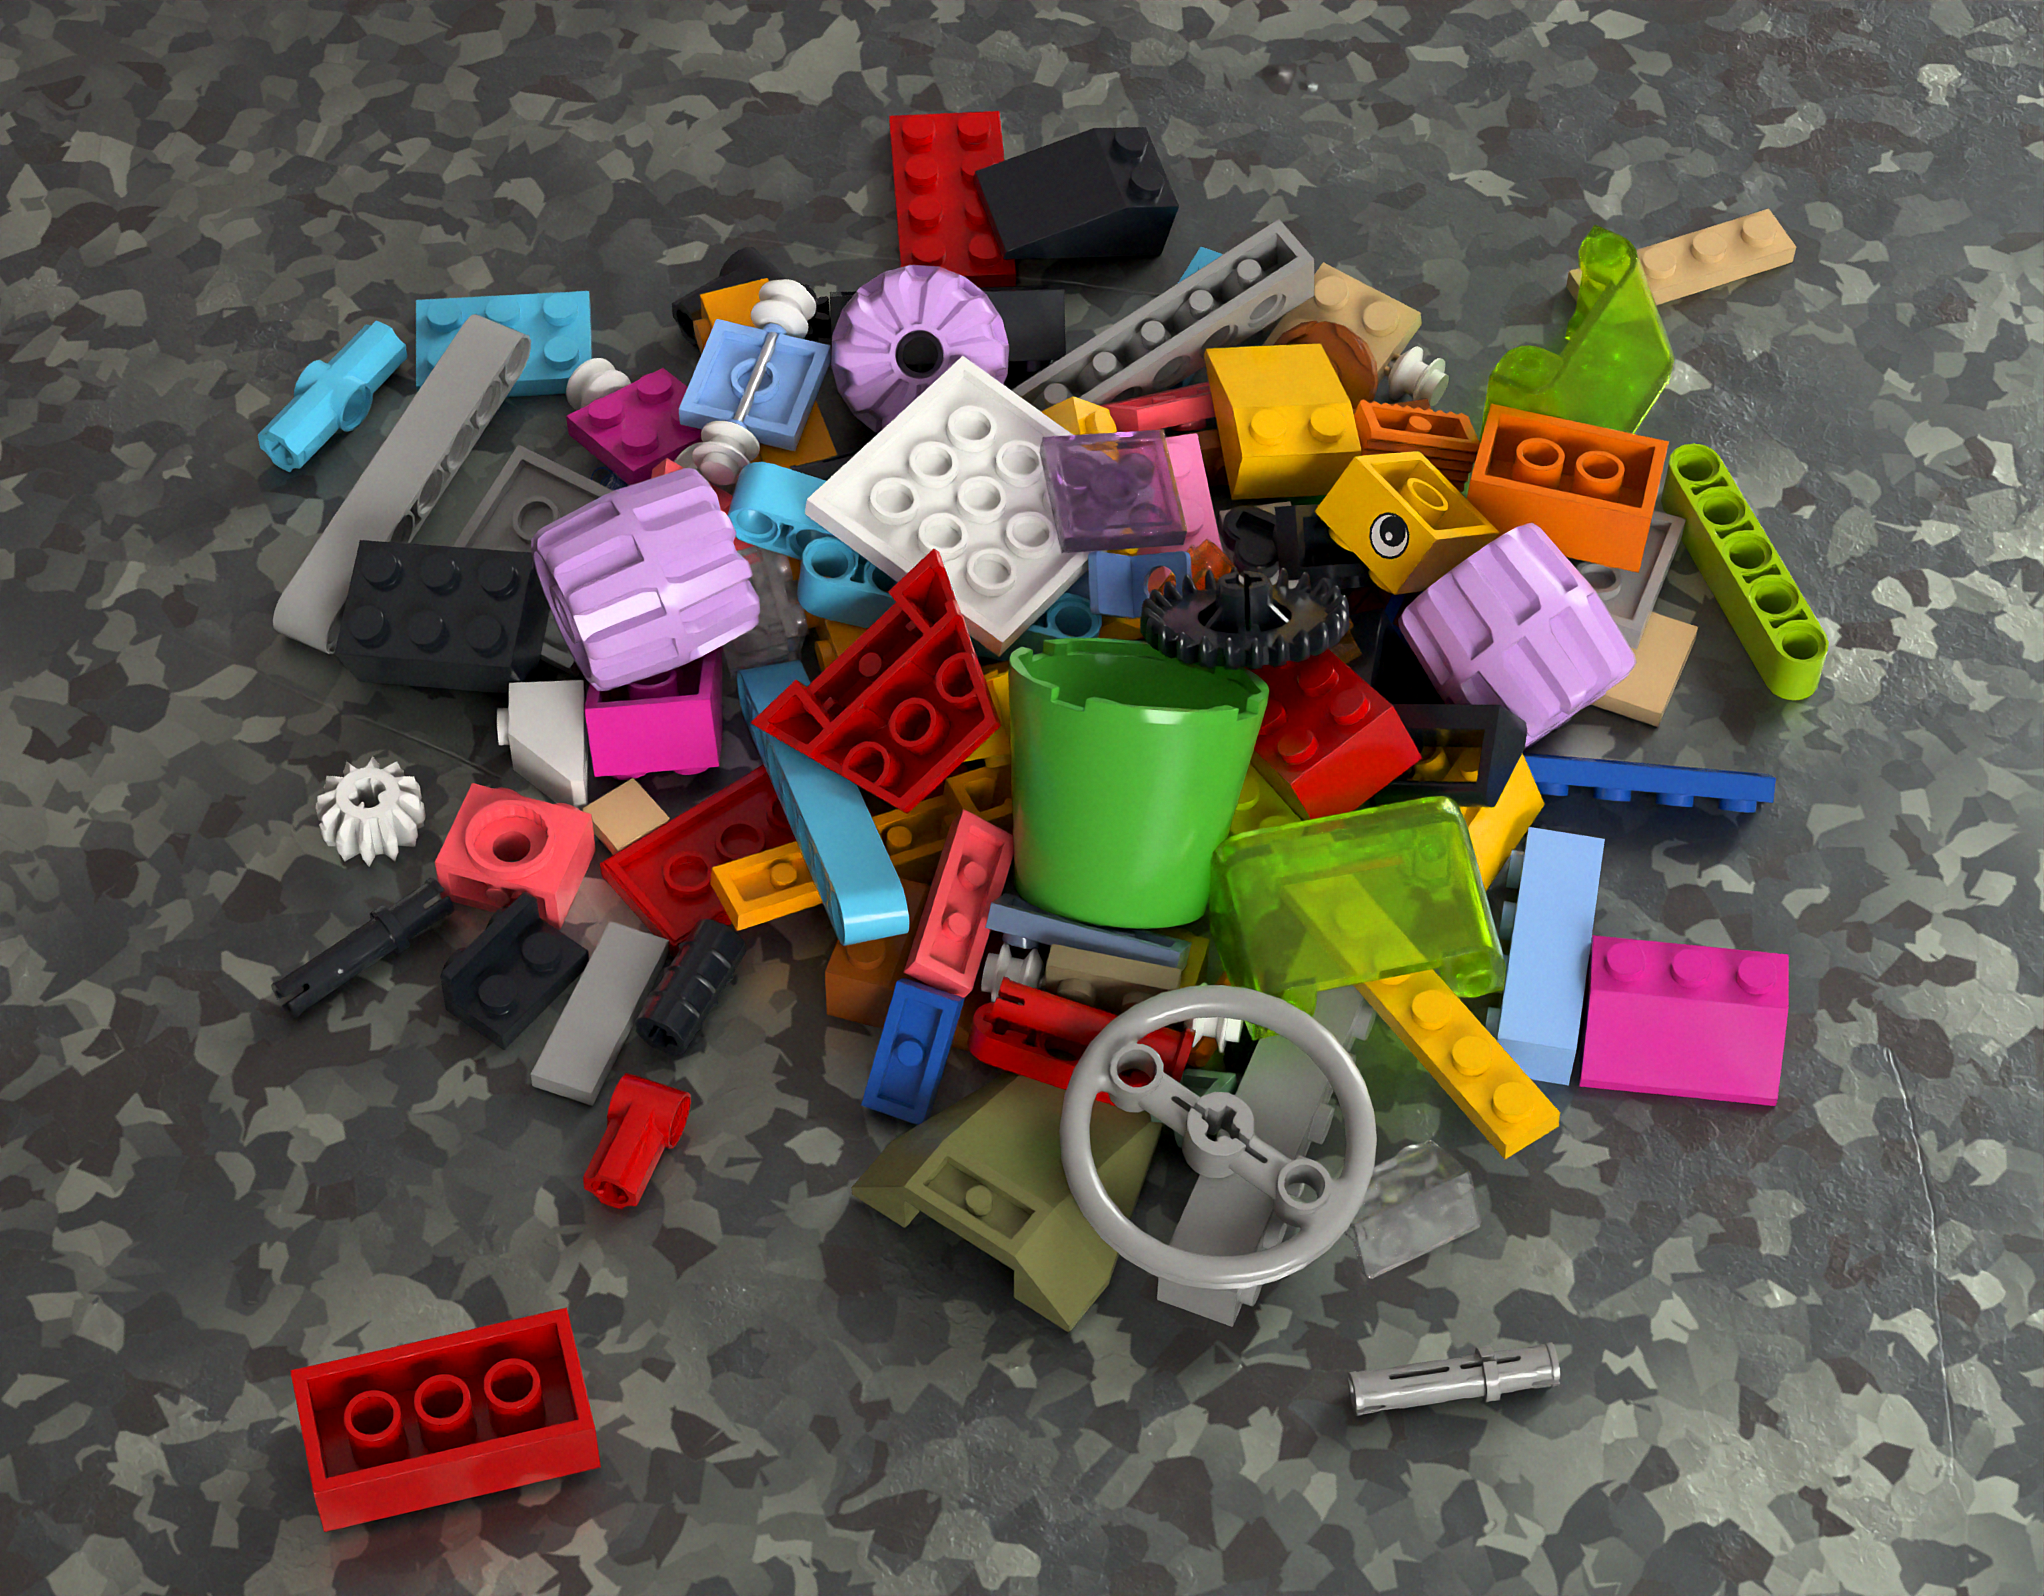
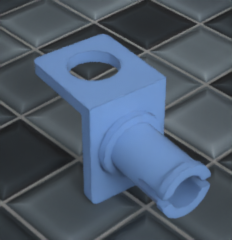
M1102 551L1089 552L1088 570L1066 593L1089 599L1090 610L1093 615L1137 619L1141 617L1143 601L1147 598L1150 599L1148 579L1152 572L1163 566L1169 568L1175 575L1176 589L1182 595L1184 576L1188 574L1192 579L1191 556L1188 552L1184 551L1137 556Z

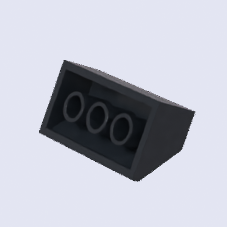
M1059 285L978 287L987 294L1003 320L1009 343L1008 361H1018V371L1039 372L1053 364V360H1059L1066 355L1064 289ZM857 291L830 292L831 341L842 309ZM915 338L905 346L903 351L904 362L912 371L921 373L929 371L937 362V348L929 339Z

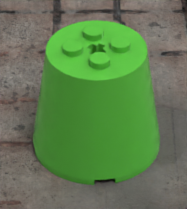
M1063 638L1045 640L1043 651L1039 654L1033 655V650L1026 647L1016 649L1010 656L1008 667L1014 880L1016 892L1028 903L1049 913L1102 926L1153 929L1175 927L1198 920L1204 915L1267 707L1269 687L1266 682L1244 667H1239L1237 670H1224L1222 666H1216L1215 669L1200 667L1197 664H1185L1179 662L1177 658L1171 659L1162 655L1147 642L1108 638Z

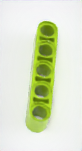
M1684 444L1676 448L1670 455L1661 497L1665 513L1686 519L1681 540L1766 686L1773 694L1782 699L1794 701L1803 700L1811 696L1818 688L1828 651L1829 641L1825 631L1720 456L1713 449L1701 444Z

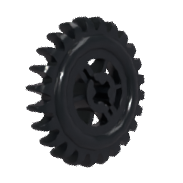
M1260 566L1257 567L1255 572L1244 571V585L1239 581V573L1236 567H1232L1229 574L1220 577L1217 584L1212 571L1208 569L1205 575V590H1198L1188 574L1183 578L1182 595H1180L1170 581L1165 583L1163 595L1156 589L1152 590L1150 599H1145L1142 604L1140 632L1153 649L1168 658H1177L1179 662L1190 665L1198 662L1200 667L1214 668L1222 666L1224 670H1237L1239 667H1247L1250 670L1262 669L1264 665L1279 667L1285 666L1287 661L1298 663L1308 660L1310 655L1318 656L1339 643L1342 636L1349 629V603L1346 596L1341 594L1338 586L1332 587L1329 591L1325 578L1320 579L1311 592V582L1307 572L1301 575L1296 587L1290 589L1288 574L1285 568L1281 569L1277 583L1274 585L1263 574Z

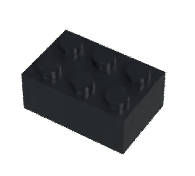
M360 540L334 654L360 682L509 694V683L535 682L550 607L536 572L532 552Z

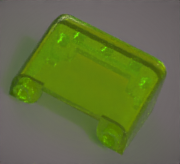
M1594 225L1583 240L1578 253V264L1582 271L1576 311L1567 324L1565 338L1570 341L1560 355L1544 348L1529 345L1510 349L1501 358L1489 376L1480 442L1491 404L1631 434L1636 433L1669 383L1675 357L1638 252L1631 241L1600 226Z
M1431 796L1242 832L1230 836L1213 851L1210 861L1209 930L1229 982L1233 987L1253 989L1280 998L1308 1013L1311 1017L1314 1015L1317 1005V992L1439 968L1441 979L1459 997H1479L1487 993L1504 990L1505 961L1470 833L1459 805L1451 798ZM1245 1021L1252 1040L1279 1035L1268 1028Z

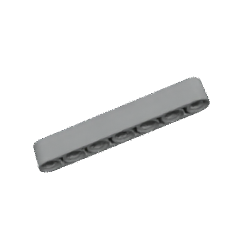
M477 314L471 315L464 322L283 591L273 616V628L276 632L327 654L335 653L360 540L410 543L522 374L531 350L529 335Z

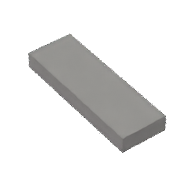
M609 921L531 1072L533 1087L593 1106L670 953L669 940Z

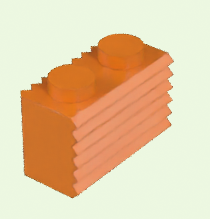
M1364 399L1359 402L1354 419L1361 447L1360 456L1420 451L1459 492L1464 491V483L1468 482V475L1472 472L1473 463L1476 461L1480 441L1468 416L1463 413L1456 415L1451 411L1447 414L1441 410L1435 412L1430 408L1427 410H1423L1420 407L1413 409L1408 405L1404 408L1398 404L1391 406L1386 402L1381 405L1376 401L1369 403Z

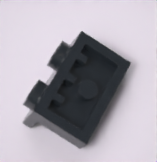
M524 892L510 906L505 905L499 908L490 918L486 929L467 948L462 947L456 950L445 963L440 979L446 1010L505 1050L585 970L589 962L588 950L539 917L537 898L528 892Z

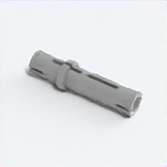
M1552 1342L1527 1348L1493 1351L1491 1346L1475 1349L1474 1355L1461 1356L1460 1358L1433 1360L1378 1370L1348 1372L1349 1394L1355 1416L1463 1398L1482 1397L1484 1402L1500 1400L1502 1393L1560 1385L1559 1361Z

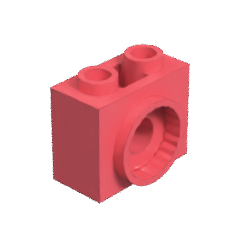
M472 783L435 860L438 883L444 888V891L440 893L441 899L449 896L452 902L495 913L502 906H510L522 893L528 892L537 898L539 917L557 930H561L596 851L592 815L582 812L570 804H551L521 796L516 791L508 788L499 787L494 789Z

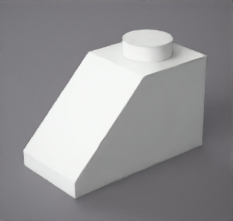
M584 680L509 683V707L497 709V733L499 745H510L513 770L554 802L570 804L582 811V808L588 805V731L584 711L586 703Z

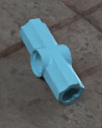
M376 320L372 325L366 324L328 363L321 360L310 363L303 370L296 383L294 398L258 434L260 448L271 458L276 466L283 470L291 472L294 468L300 469L339 428L349 432L360 426L370 410L373 393L407 359L406 344L396 336L391 327Z

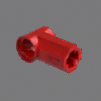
M625 1073L619 1080L610 1101L607 1114V1129L583 1176L584 1189L595 1195L601 1203L618 1209H623L626 1206H637L664 1149H673L682 1136L691 1107L690 1093L637 1075Z

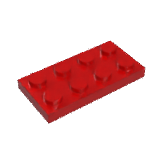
M1000 111L889 116L900 267L908 265L939 266L966 277L977 287L1016 286L1015 259L1003 260L973 182L975 171L1005 161Z

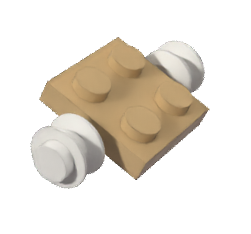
M1324 262L1314 274V296L1261 329L1264 332L1272 331L1262 346H1273L1282 333L1302 322L1328 321L1350 328L1367 342L1377 362L1378 384L1384 376L1389 377V396L1393 400H1397L1407 393L1412 396V401L1428 399L1430 406H1434L1441 399L1448 385L1449 376L1444 373L1445 361L1443 359L1437 358L1430 365L1422 362L1423 350L1418 346L1400 355L1422 325L1421 312Z

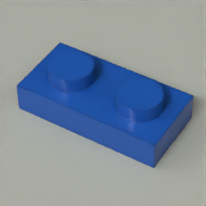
M904 977L896 982L861 1106L917 1125L930 1118L965 998Z

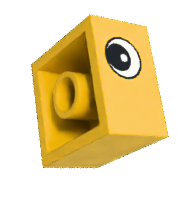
M1420 451L1355 456L1314 511L1328 525V532L1331 538L1342 548L1354 552L1369 568L1368 574L1372 581L1383 590L1394 595L1425 591L1454 567L1492 542L1499 534V531Z

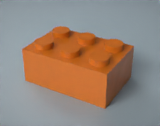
M1491 404L1471 475L1467 500L1499 531L1495 539L1518 526L1534 523L1545 532L1568 558L1639 573L1669 441Z

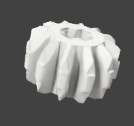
M372 756L365 768L357 769L346 761L345 769L343 770L344 777L326 776L325 793L317 796V817L321 821L319 826L323 840L326 841L327 846L337 847V851L342 856L344 862L360 853L362 860L370 867L375 856L385 854L393 861H396L397 854L399 853L398 845L415 847L418 837L417 829L424 826L426 818L424 803L420 801L422 796L419 784L415 781L414 776L404 775V770L400 768L398 762L380 769L379 763Z

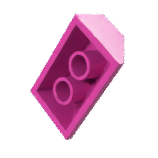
M1593 935L1582 1005L1579 1087L1776 1106L1788 1017L1789 954Z

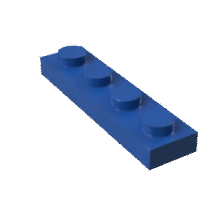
M1523 752L1540 794L1568 796L1569 785L1594 787L1593 798L1612 801H1631V790L1656 792V804L1693 807L1694 796L1719 798L1718 809L1737 812H1756L1757 801L1774 802L1776 778L1765 773Z

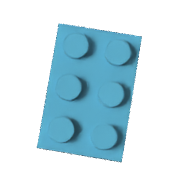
M589 291L416 300L417 392L464 322L473 314L530 336L531 350L527 364L507 397L566 394L567 384L573 372L581 364L592 359Z

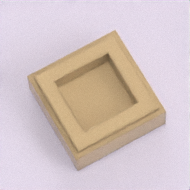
M634 778L582 808V812L592 815L594 834L613 855L670 821L667 814Z

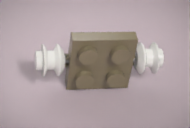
M1004 942L1000 954L989 953L982 976L981 991L991 993V1002H995L996 998L1002 999V997L998 996L1005 976L1012 981L1119 1016L1132 1006L1160 993L1180 989L1182 970L1052 944L1046 964V971L1044 972V963L1037 949H1032L1025 959L1014 958L1011 955L1009 944ZM1203 982L1200 986H1207V983ZM1222 1017L1194 1018L1184 1021L1183 1030L1186 1027L1196 1030L1192 1047H1195L1202 1036L1216 1038L1219 1053H1223L1227 1041L1239 1043L1244 1021ZM1183 1021L1172 1023L1165 1027L1177 1031V1025L1182 1026Z

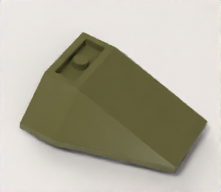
M1058 1049L1047 1050L1055 1058L1065 1061L1077 1060L1069 1052ZM1008 1071L891 1141L851 1187L852 1195L904 1228L922 1211L1013 1269L1014 1298L1065 1331L1070 1332L1109 1285L1119 1253L1098 1235L1083 1216L1069 1189L1061 1160L1059 1132L1066 1090ZM1094 1100L1089 1128L1091 1153L1096 1171L1108 1196L1124 1216L1131 1221L1164 1123L1151 1122L1150 1113L1145 1110L1141 1112H1126L1116 1106Z

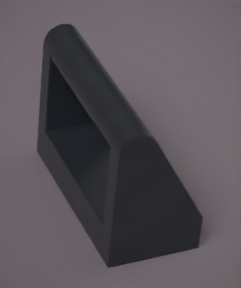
M1392 704L1419 753L1422 752L1424 747H1482L1477 782L1408 781L1407 778L1414 767L1413 765L1374 795V800L1378 805L1493 808L1496 806L1525 749L1527 726L1524 720L1501 705Z

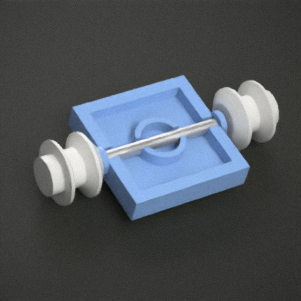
M789 279L772 280L766 282L759 291L760 302L756 303L751 311V320L756 328L716 319L679 407L680 424L702 429L701 439L703 443L695 447L692 458L702 475L713 483L719 485L737 483L743 467L750 464L749 461L754 460L758 456L760 451L759 443L794 452L797 448L831 362V345L803 339L808 332L807 321L816 312V302L806 288L796 281Z

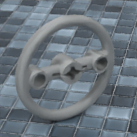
M1226 985L1190 986L1160 993L1132 1006L1112 1020L1090 1042L1073 1070L1064 1095L1059 1129L1061 1160L1069 1189L1083 1216L1098 1235L1126 1260L1152 1275L1185 1286L1213 1290L1249 1288L1277 1281L1303 1269L1328 1251L1348 1229L1364 1201L1374 1170L1377 1145L1375 1114L1366 1083L1352 1057L1334 1035L1308 1013L1280 998L1253 989ZM1213 1017L1247 1021L1268 1028L1290 1040L1305 1052L1324 1073L1338 1098L1344 1118L1346 1135L1345 1159L1341 1176L1336 1180L1331 1179L1328 1171L1320 1163L1312 1159L1299 1158L1292 1161L1254 1135L1253 1114L1250 1107L1240 1097L1228 1092H1213L1199 1097L1164 1073L1160 1055L1147 1045L1137 1044V1041L1147 1034L1172 1023L1194 1018ZM1128 1069H1139L1145 1072L1152 1082L1143 1087H1131L1125 1084L1118 1075ZM1101 1091L1107 1092L1110 1100L1118 1108L1126 1112H1141L1145 1110L1183 1136L1182 1152L1187 1164L1195 1172L1208 1178H1223L1234 1173L1238 1174L1273 1198V1208L1276 1215L1284 1223L1293 1227H1300V1232L1289 1240L1267 1250L1242 1256L1220 1257L1189 1253L1166 1245L1143 1232L1124 1216L1108 1196L1097 1174L1091 1153L1089 1128L1092 1106L1096 1095ZM1220 1129L1230 1134L1229 1137L1222 1135L1216 1142L1207 1138V1133L1215 1135ZM1293 1183H1304L1316 1191L1318 1199L1311 1203H1299L1287 1194L1285 1188Z

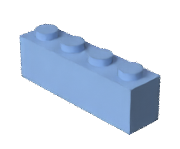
M1529 827L1524 851H1511L1506 887L1518 889L1516 903L1504 901L1498 939L1510 941L1508 955L1496 953L1490 992L1502 993L1500 1008L1488 1007L1485 1028L1530 1079L1569 1085L1577 1049L1605 839Z

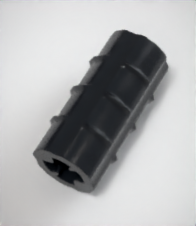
M701 919L695 924L686 940L679 944V951L670 966L663 969V977L655 990L648 994V1001L635 1020L636 1032L646 1043L670 1055H681L687 1050L696 1033L703 1029L702 1023L712 1007L718 1004V997L726 984L733 980V973L746 953L745 942L739 934L729 926L711 919Z

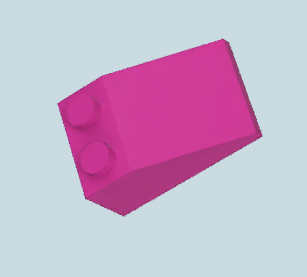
M722 646L675 669L608 691H598L589 683L584 711L594 777L612 776L618 780H630L642 777L649 772L674 771L681 775H693L701 773L709 767H719L723 740Z

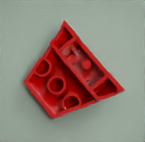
M935 548L888 591L896 603L808 686H805L798 680H794L750 722L764 732L906 814L916 807L1002 726L940 552Z

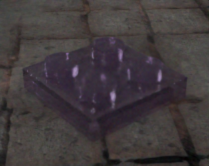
M1163 429L1042 437L1039 454L1061 553L1184 544L1187 526Z

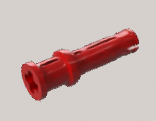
M1005 976L1003 977L998 996L1023 1005L996 998L991 1014L992 1018L1007 1020L1086 1047L1112 1020L1118 1017V1015L1012 981ZM1162 1027L1137 1041V1044H1144L1153 1048L1161 1057L1163 1072L1180 1083L1196 1030L1186 1027L1182 1032Z

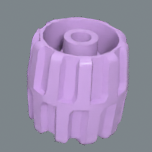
M908 265L881 273L861 286L845 305L832 335L831 366L838 392L853 415L875 433L883 430L962 356L1002 384H1004L1008 374L1009 343L1000 314L987 294L970 280L939 266ZM915 338L929 339L934 343L938 351V359L934 367L923 373L912 371L907 367L903 358L905 346Z
M683 468L605 494L539 529L531 539L534 565L552 615L578 668L586 680L598 691L615 689L680 667L752 630L759 623L760 601L749 581L753 573L749 562L736 551L733 544L737 532L730 518L725 512L720 510L718 497L712 486L693 468Z
M1534 523L1524 524L1510 530L1465 559L1421 593L1405 608L1398 619L1402 634L1445 704L1503 706L1526 722L1527 737L1524 751L1535 745L1552 730L1558 729L1570 721L1571 717L1578 711L1604 696L1606 691L1624 680L1637 663L1634 652L1591 584L1580 574L1545 532Z

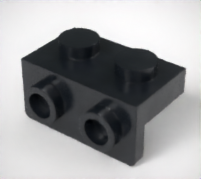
M1320 504L1275 507L1276 525L1273 531V542L1278 552L1279 573L1282 568H1285L1288 580H1299L1301 575L1307 572L1310 577L1311 591L1322 578L1326 579L1329 590L1334 586H1338L1340 589L1374 587V582L1368 574L1369 568L1354 552L1342 548L1331 538L1328 532V525L1314 512Z

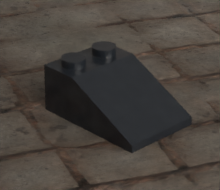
M1146 127L1092 128L977 170L973 176L974 185L1003 260L1161 255L1179 209L1177 199Z

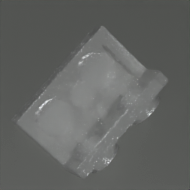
M758 546L737 551L749 562L753 573L749 581L759 597L760 613L758 614L759 623L752 630L722 645L731 679L737 677L738 670L792 660H802L799 637L809 635L803 607L798 599L789 602L783 584L793 581L788 557Z
M1432 1140L1409 1145L1401 1149L1396 1156L1375 1165L1364 1201L1350 1226L1343 1233L1354 1243L1360 1271L1367 1278L1373 1279L1478 1229L1481 1226V1217L1471 1172Z

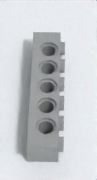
M1278 219L1011 391L1039 411H1043L1072 396L1099 406L1166 391L1206 366L1204 360L1206 348L1235 347L1313 297L1314 258L1283 222Z

